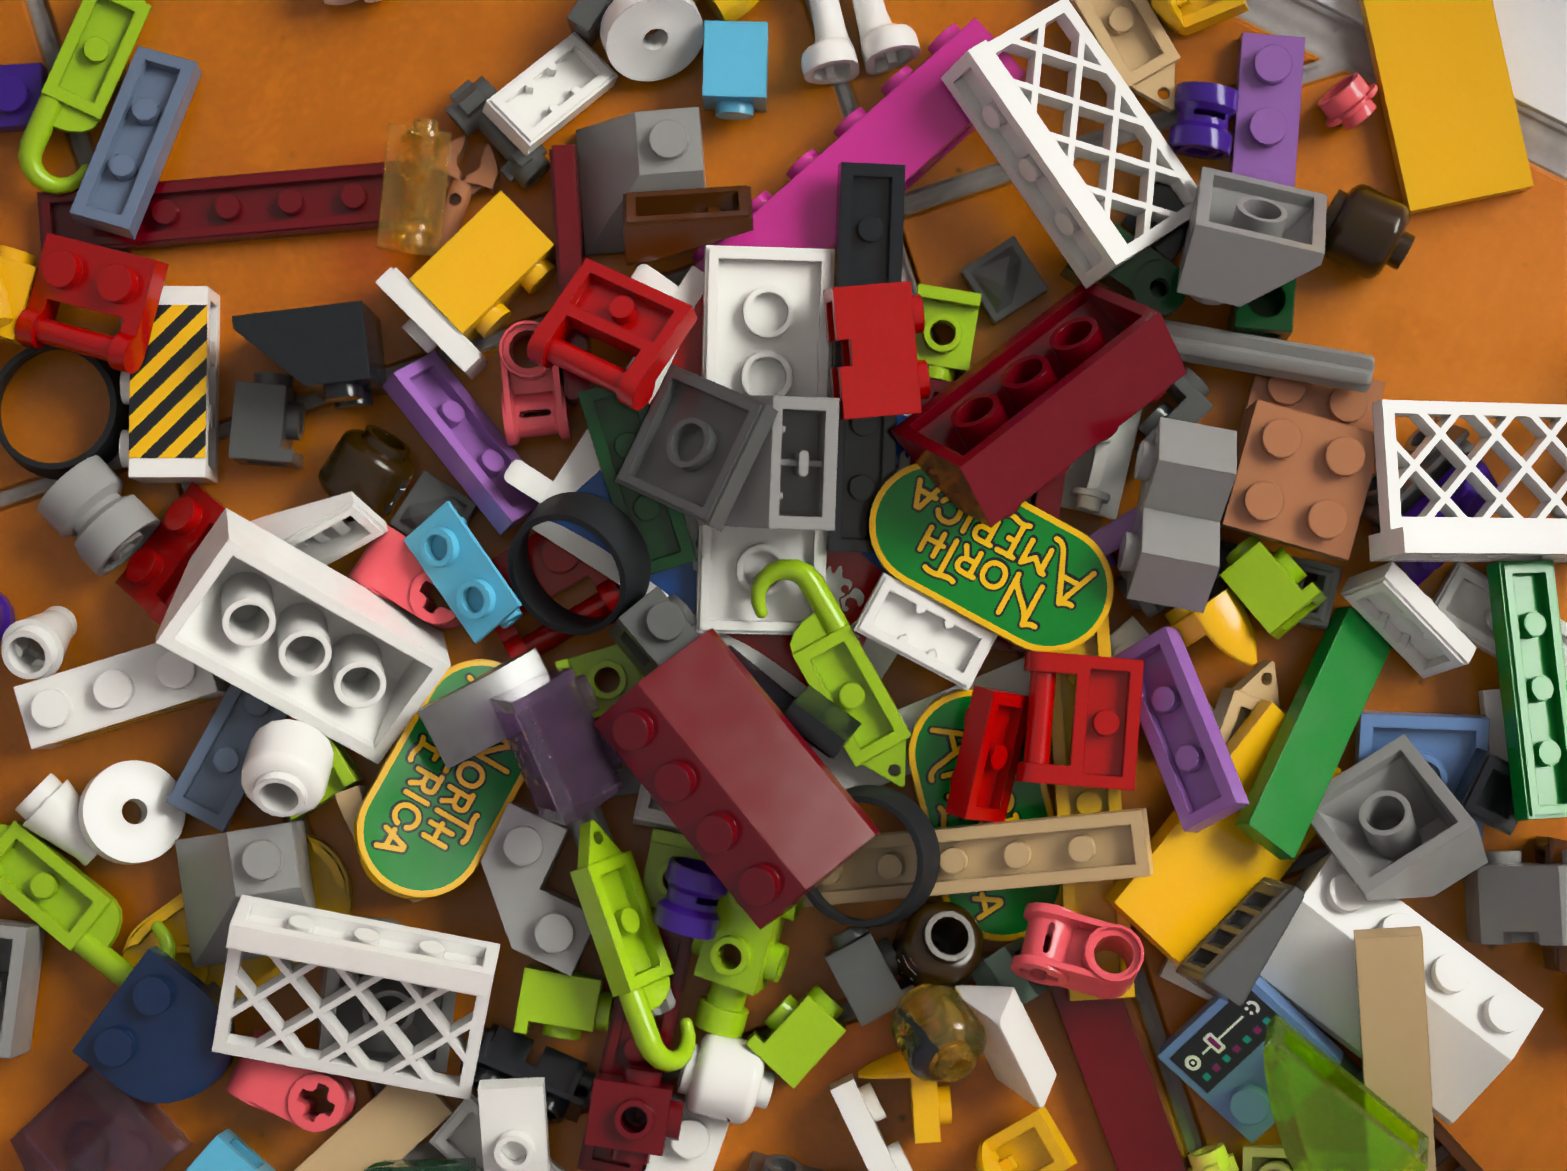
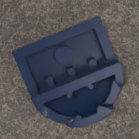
M158 946L151 947L72 1052L124 1093L137 1100L149 1103H171L192 1097L219 1080L234 1059L233 1055L212 1052L222 988L214 981L206 985ZM232 1018L230 1033L235 1034V1026Z

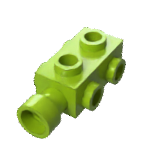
M729 891L726 896L719 899L716 911L721 919L716 937L709 940L694 938L692 943V954L699 956L693 975L711 981L708 994L700 996L693 1019L695 1026L706 1032L723 1037H742L749 1014V1009L744 1006L747 995L754 996L765 989L768 980L775 983L780 980L790 950L788 945L779 943L786 919L793 922L798 919L805 897L792 909L761 930ZM727 944H733L740 950L741 962L739 965L725 960L723 955Z

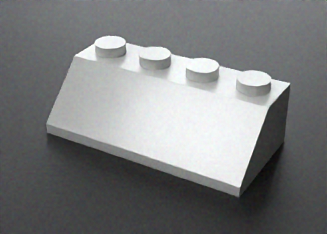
M227 508L222 512L190 558L156 635L157 644L294 719L316 727L325 736L376 764L380 763L405 729L412 716L416 714L451 666L442 631L395 604L386 601L374 592Z
M1330 852L1307 867L1295 884L1296 887L1305 892L1304 899L1260 976L1304 1016L1362 1059L1353 930L1421 926L1424 949L1433 1114L1447 1125H1450L1460 1117L1513 1060L1542 1013L1543 1008L1400 899L1367 901Z

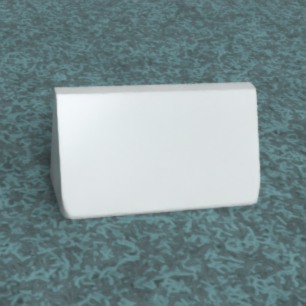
M956 985L953 994L996 1079L1033 1106L1043 1108L1057 1073L1015 988L1007 986Z

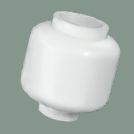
M283 719L271 721L260 727L250 742L242 767L241 785L246 796L262 811L272 816L288 817L301 815L314 809L325 795L333 767L334 752L332 746L323 733L316 727L303 721Z
M708 1033L700 1040L699 1044L695 1045L691 1060L680 1069L676 1092L685 1095V1104L689 1112L722 1122L740 1125L750 1118L754 1107L767 1108L774 1086L775 1071L764 1069L765 1062L746 1045L747 1040Z

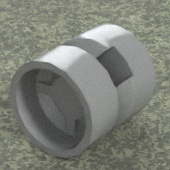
M94 455L78 463L56 481L43 495L36 511L61 537L77 536L74 546L77 548L78 556L97 576L101 577L121 566L134 553L140 550L160 525V520L134 494L121 497L124 481L100 456Z

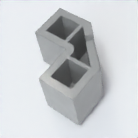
M1160 417L1152 442L1141 441L1134 472V478L1142 480L1133 531H1125L1118 556V570L1128 572L1126 599L1204 613L1220 568V521L1237 475V431Z
M516 801L508 802L481 859V864L512 949L571 976L577 971L592 935L581 903L546 886L571 834L570 827Z
M1521 850L1485 851L1488 863L1464 877L1467 941L1481 945L1534 942L1544 946H1567V850L1562 851L1563 863L1546 864L1522 862Z

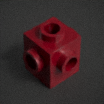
M623 1066L622 1076L598 1072L593 1080L584 1145L611 1149V1159L632 1164H649L650 1155L663 1156L666 1139L679 1141L684 1102L672 1100L674 1083L661 1082L662 1071L646 1067ZM629 1107L641 1108L645 1112L647 1120L640 1123L631 1121L626 1114V1109Z

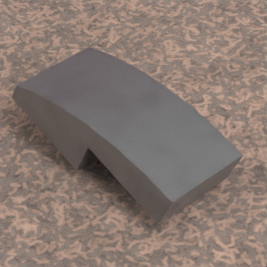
M534 647L479 675L476 680L419 708L418 714L445 766L449 769L563 707L565 702L537 648Z

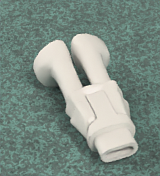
M809 0L815 43L809 46L802 54L801 68L804 79L808 83L838 84L855 79L860 72L859 63L847 33L839 0ZM852 0L860 36L861 54L867 74L878 75L892 71L918 57L921 50L915 31L907 24H892L883 0Z

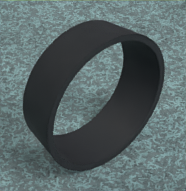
M45 345L42 349L30 347L15 355L0 371V443L20 466L35 475L48 479L59 480L78 463L94 455L100 456L108 464L119 452L121 431L129 430V404H123L120 395L121 372L112 369L108 361L79 353L76 354L84 357L100 372L109 392V418L99 440L81 456L60 463H43L29 459L10 445L4 433L1 420V405L6 386L14 373L25 362L41 353L60 349Z
M566 492L554 495L540 503L517 532L509 549L508 573L517 598L536 620L557 632L569 635H588L615 623L622 614L646 595L650 583L651 563L646 543L640 531L621 509L596 495L583 492ZM547 521H566L587 529L602 541L614 558L620 578L619 598L613 612L608 617H587L571 612L555 602L544 591L536 579L529 561L528 537L532 527Z
M861 785L847 788L846 791L855 802L870 803L882 807L896 816L907 828L914 842L917 855V872L914 884L908 896L896 909L882 917L871 920L853 918L840 912L825 900L817 887L807 897L825 916L841 924L855 927H882L895 924L916 912L928 899L935 886L940 867V849L936 832L923 810L910 798L896 790L877 785Z

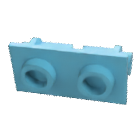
M446 501L403 541L476 644L498 625L504 629L517 622L523 616V612L519 608L522 604L468 528L465 518L458 514L450 501Z

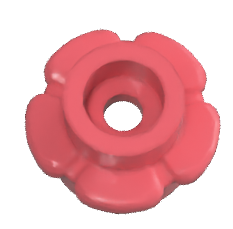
M1354 72L1336 83L1317 103L1327 116L1325 125L1327 127H1335L1341 123L1345 130H1350L1363 122L1376 109V105L1371 98L1374 97L1378 90L1375 83L1367 84L1358 72Z

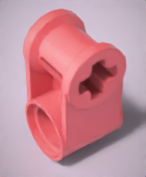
M523 320L514 323L505 330L500 339L499 356L503 385L501 403L504 431L508 446H518L520 439L559 435L562 441L572 440L570 405L565 398L563 369L556 365L551 368H545L541 365L533 368H522L516 364L514 359V348L517 342L523 337L533 335L540 324L536 321ZM551 412L545 416L523 418L525 414Z
M387 525L388 532L369 543L348 576L396 606L397 604L432 626L440 629H454L461 626L462 624L451 609L439 607L435 610L436 603L430 598L435 585L403 541L406 536Z
M1034 902L1025 906L1023 916L1028 925L1020 955H1015L1010 965V969L1015 975L1034 983L1060 986L1101 999L1120 997L1131 988L1144 961V947L1140 938L1133 930L1123 925L1080 915L1055 904ZM1046 936H1049L1050 942L1047 953H1044L1043 946ZM1103 950L1113 951L1124 960L1126 970L1117 974L1108 973L1102 970L1096 963L1094 954Z
M255 1029L251 1037L259 1038L267 1032ZM243 1057L240 1058L225 1088L228 1093L255 1108L273 1113L311 1132L326 1131L346 1121L354 1112L357 1103L356 1087L349 1077ZM327 1086L330 1089L327 1094V1100L334 1104L335 1107L319 1114L316 1112L318 1100L311 1096V1092Z

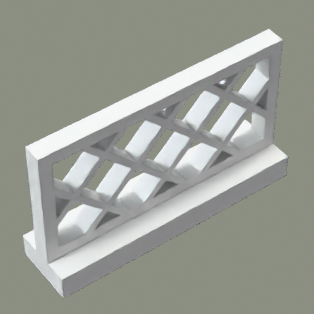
M1059 0L990 42L984 40L969 49L941 77L948 90L1086 289L1190 220L1197 185L1069 0ZM1057 21L1071 42L1070 55L1043 47L1046 26ZM1030 36V43L1023 41ZM1007 52L1028 59L1026 82L1013 79L997 55ZM1041 64L1068 72L1066 95L1039 87ZM1082 77L1099 82L1107 94L1106 108L1080 100ZM1037 103L1064 111L1062 135L1048 130L1037 114ZM1078 116L1104 124L1102 148L1076 140ZM1118 129L1135 134L1143 146L1142 160L1116 152ZM1074 156L1100 164L1098 188L1086 185L1073 166ZM1114 168L1140 176L1138 200L1112 193ZM1154 181L1170 185L1184 205V208L1174 212L1152 205ZM1111 209L1137 216L1135 239L1130 243H1126L1110 220ZM1151 221L1159 223L1150 229Z
M1380 400L1372 403L1380 533L1368 536L1370 562L1553 560L1554 563H1567V506L1560 500L1567 492V448L1556 437L1567 422V405ZM1395 417H1408L1426 436L1411 455L1396 441ZM1431 418H1441V419H1440V420L1438 421V423L1436 424ZM1457 418H1464L1481 437L1467 456L1445 434ZM1487 419H1496V421L1491 425ZM1512 420H1519L1536 438L1522 457L1501 435ZM1542 420H1548L1550 423L1546 426ZM1434 446L1456 468L1441 488L1420 466ZM1490 448L1511 469L1497 488L1476 467L1477 463ZM1545 449L1565 470L1552 489L1531 468ZM1408 478L1430 500L1418 517H1401L1400 488ZM1465 479L1486 501L1473 518L1467 517L1450 499ZM1520 480L1541 502L1529 518H1523L1506 500V497ZM1440 511L1445 517H1435V515ZM1496 512L1501 518L1490 517ZM1549 513H1551L1555 518H1546V517L1548 516Z
M242 894L229 924L226 943L228 953L212 1052L470 1100L501 944ZM243 952L269 956L282 973L257 987L241 967ZM317 966L333 968L347 985L322 999L303 975ZM383 978L400 981L412 997L386 1011L368 987ZM291 983L309 1008L284 1021L266 997ZM238 987L242 991L244 996L236 1000V993ZM448 991L476 996L474 1011L452 1024L433 1001ZM356 995L374 1020L349 1034L331 1009ZM252 1005L272 1029L259 1038L230 1033L232 1018ZM421 1008L439 1032L413 1046L395 1022ZM319 1018L337 1042L323 1050L307 1048L295 1035L294 1031ZM470 1029L468 1042L466 1043L460 1035ZM383 1030L401 1054L388 1062L370 1060L358 1044ZM448 1042L463 1061L461 1077L434 1072L423 1056Z

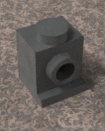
M256 372L254 382L235 381L228 458L240 464L303 469L304 456L292 450L293 440L300 441L302 439L305 425V406L302 402H296L297 393L292 390L293 376L271 372Z
M658 586L622 614L608 631L609 636L644 677L700 636L693 628L696 624V619L688 606L675 594H670L667 597Z
M850 926L830 938L835 949L824 954L825 960L862 1027L919 996L913 984L906 982L900 986L895 979V976L899 975L895 958L896 952L887 937L875 942L867 927Z

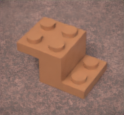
M1253 374L1237 429V475L1220 521V527L1339 561H1348L1376 464L1374 432H1372V403L1381 400L1386 382L1372 379L1368 391L1358 392Z

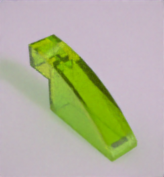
M1277 1014L1267 1023L1263 1054L1271 1111L1285 1155L1293 1171H1425L1428 1168L1429 1137Z

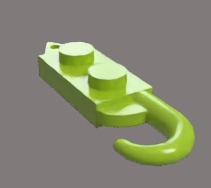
M82 0L19 143L17 156L21 172L29 183L39 190L60 195L73 192L80 187L89 164H82L74 174L68 177H56L45 170L42 164L43 152L54 129L66 133L82 134L94 130L101 122L151 11L152 6L147 4L145 0Z
M780 559L767 564L756 575L751 587V605L755 615L758 618H765L768 611L765 598L766 592L772 584L780 580H789L798 585L813 613L802 620L793 632L790 642L792 656L810 686L862 723L844 746L854 766L857 767L863 764L898 786L904 787L906 739L912 736L911 732L825 579L812 565L798 559ZM893 764L900 767L899 773L895 775L888 771L889 767Z
M14 820L11 825L0 824V893L68 950L75 951L112 983L121 986L135 967L111 948L119 935L123 922L122 908L118 900L46 840L23 827V821ZM155 921L151 929L158 938L160 949L175 960L176 945L171 932L162 922Z
M594 820L581 823L577 870L570 872L612 996H619L635 1045L642 1057L656 1069L665 1072L680 1070L692 1058L696 1045V1034L692 1020L688 1017L682 1018L680 1021V1044L676 1050L671 1051L663 1044L652 1010L660 1006L668 996L670 989L669 975L674 973L658 927L653 922L654 915L632 852L630 850L623 853Z

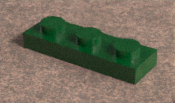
M600 386L578 392L579 402L610 502L621 509L640 531L649 552L651 574L697 561L682 513L614 482L650 409L649 402L644 408L636 411L619 403L615 393Z

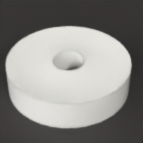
M614 0L603 15L600 25V38L611 65L620 74L637 81H658L677 74L694 60L703 44L704 23L693 0ZM653 29H659L656 33L652 35H646L649 31Z
M139 760L123 761L103 769L88 782L79 800L78 823L83 838L99 856L117 864H140L161 856L175 844V840L179 838L185 822L186 812L166 802L176 781L159 766ZM127 801L135 802L141 809V819L137 824L128 823L122 815L123 805Z

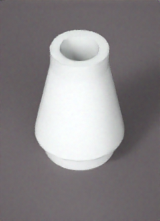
M51 606L42 613L11 624L4 632L1 642L2 659L9 671L23 679L37 680L56 673L62 664L70 640L77 631V620L74 614L65 607Z
M50 773L16 807L15 811L26 820L22 824L23 827L72 855L86 866L97 853L90 848L80 831L78 823L80 796L68 779L62 783L55 775Z

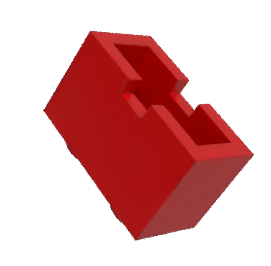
M911 281L832 287L823 290L827 342L840 341L842 367L830 368L832 398H840L839 420L922 413L921 399L929 398L930 377L926 360H917L915 334H922L924 332L925 319L922 298L920 294L912 295Z

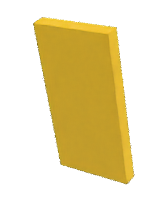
M1358 0L1402 201L1410 214L1531 189L1534 186L1493 0Z
M1261 700L1226 744L1247 797L1286 716L1271 701ZM1338 766L1331 779L1343 773ZM1174 809L1150 840L1154 873L1147 877L1119 879L1104 899L1176 967H1179L1188 954L1264 877L1277 881L1281 880L1316 835L1311 826L1308 828L1295 859L1280 860L1235 826V822L1242 809L1198 833L1184 832Z

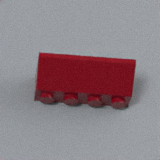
M1081 283L922 406V413H913L891 431L898 443L955 508L991 528L1000 520L1012 516L1025 500L1049 481L1064 475L1072 463L1096 444L1112 437L1120 425L1144 406L1160 399L1165 394L1167 388L1184 376L1187 371L1160 311L1096 284L1086 289Z
M713 628L706 631L637 682L593 723L760 930L792 909L880 833L874 823Z

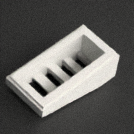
M352 491L250 521L325 565L333 563L388 532L386 522ZM352 516L356 521L346 523L343 519Z

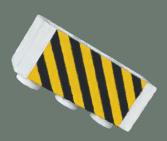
M163 286L144 361L137 372L133 374L121 372L120 374L121 400L123 404H129V430H122L120 433L119 458L121 466L129 468L128 477L138 482L218 483L220 295L209 286Z
M154 643L15 686L13 689L31 749L51 750L224 696L230 684L167 648Z

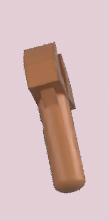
M466 135L451 141L439 150L433 169L435 173L444 176L448 189L427 243V248L431 252L437 253L459 231L472 196L483 190L495 194L501 174L497 159L489 144H486L480 167L477 171L468 174L465 180H463V174L459 169V165L469 144Z

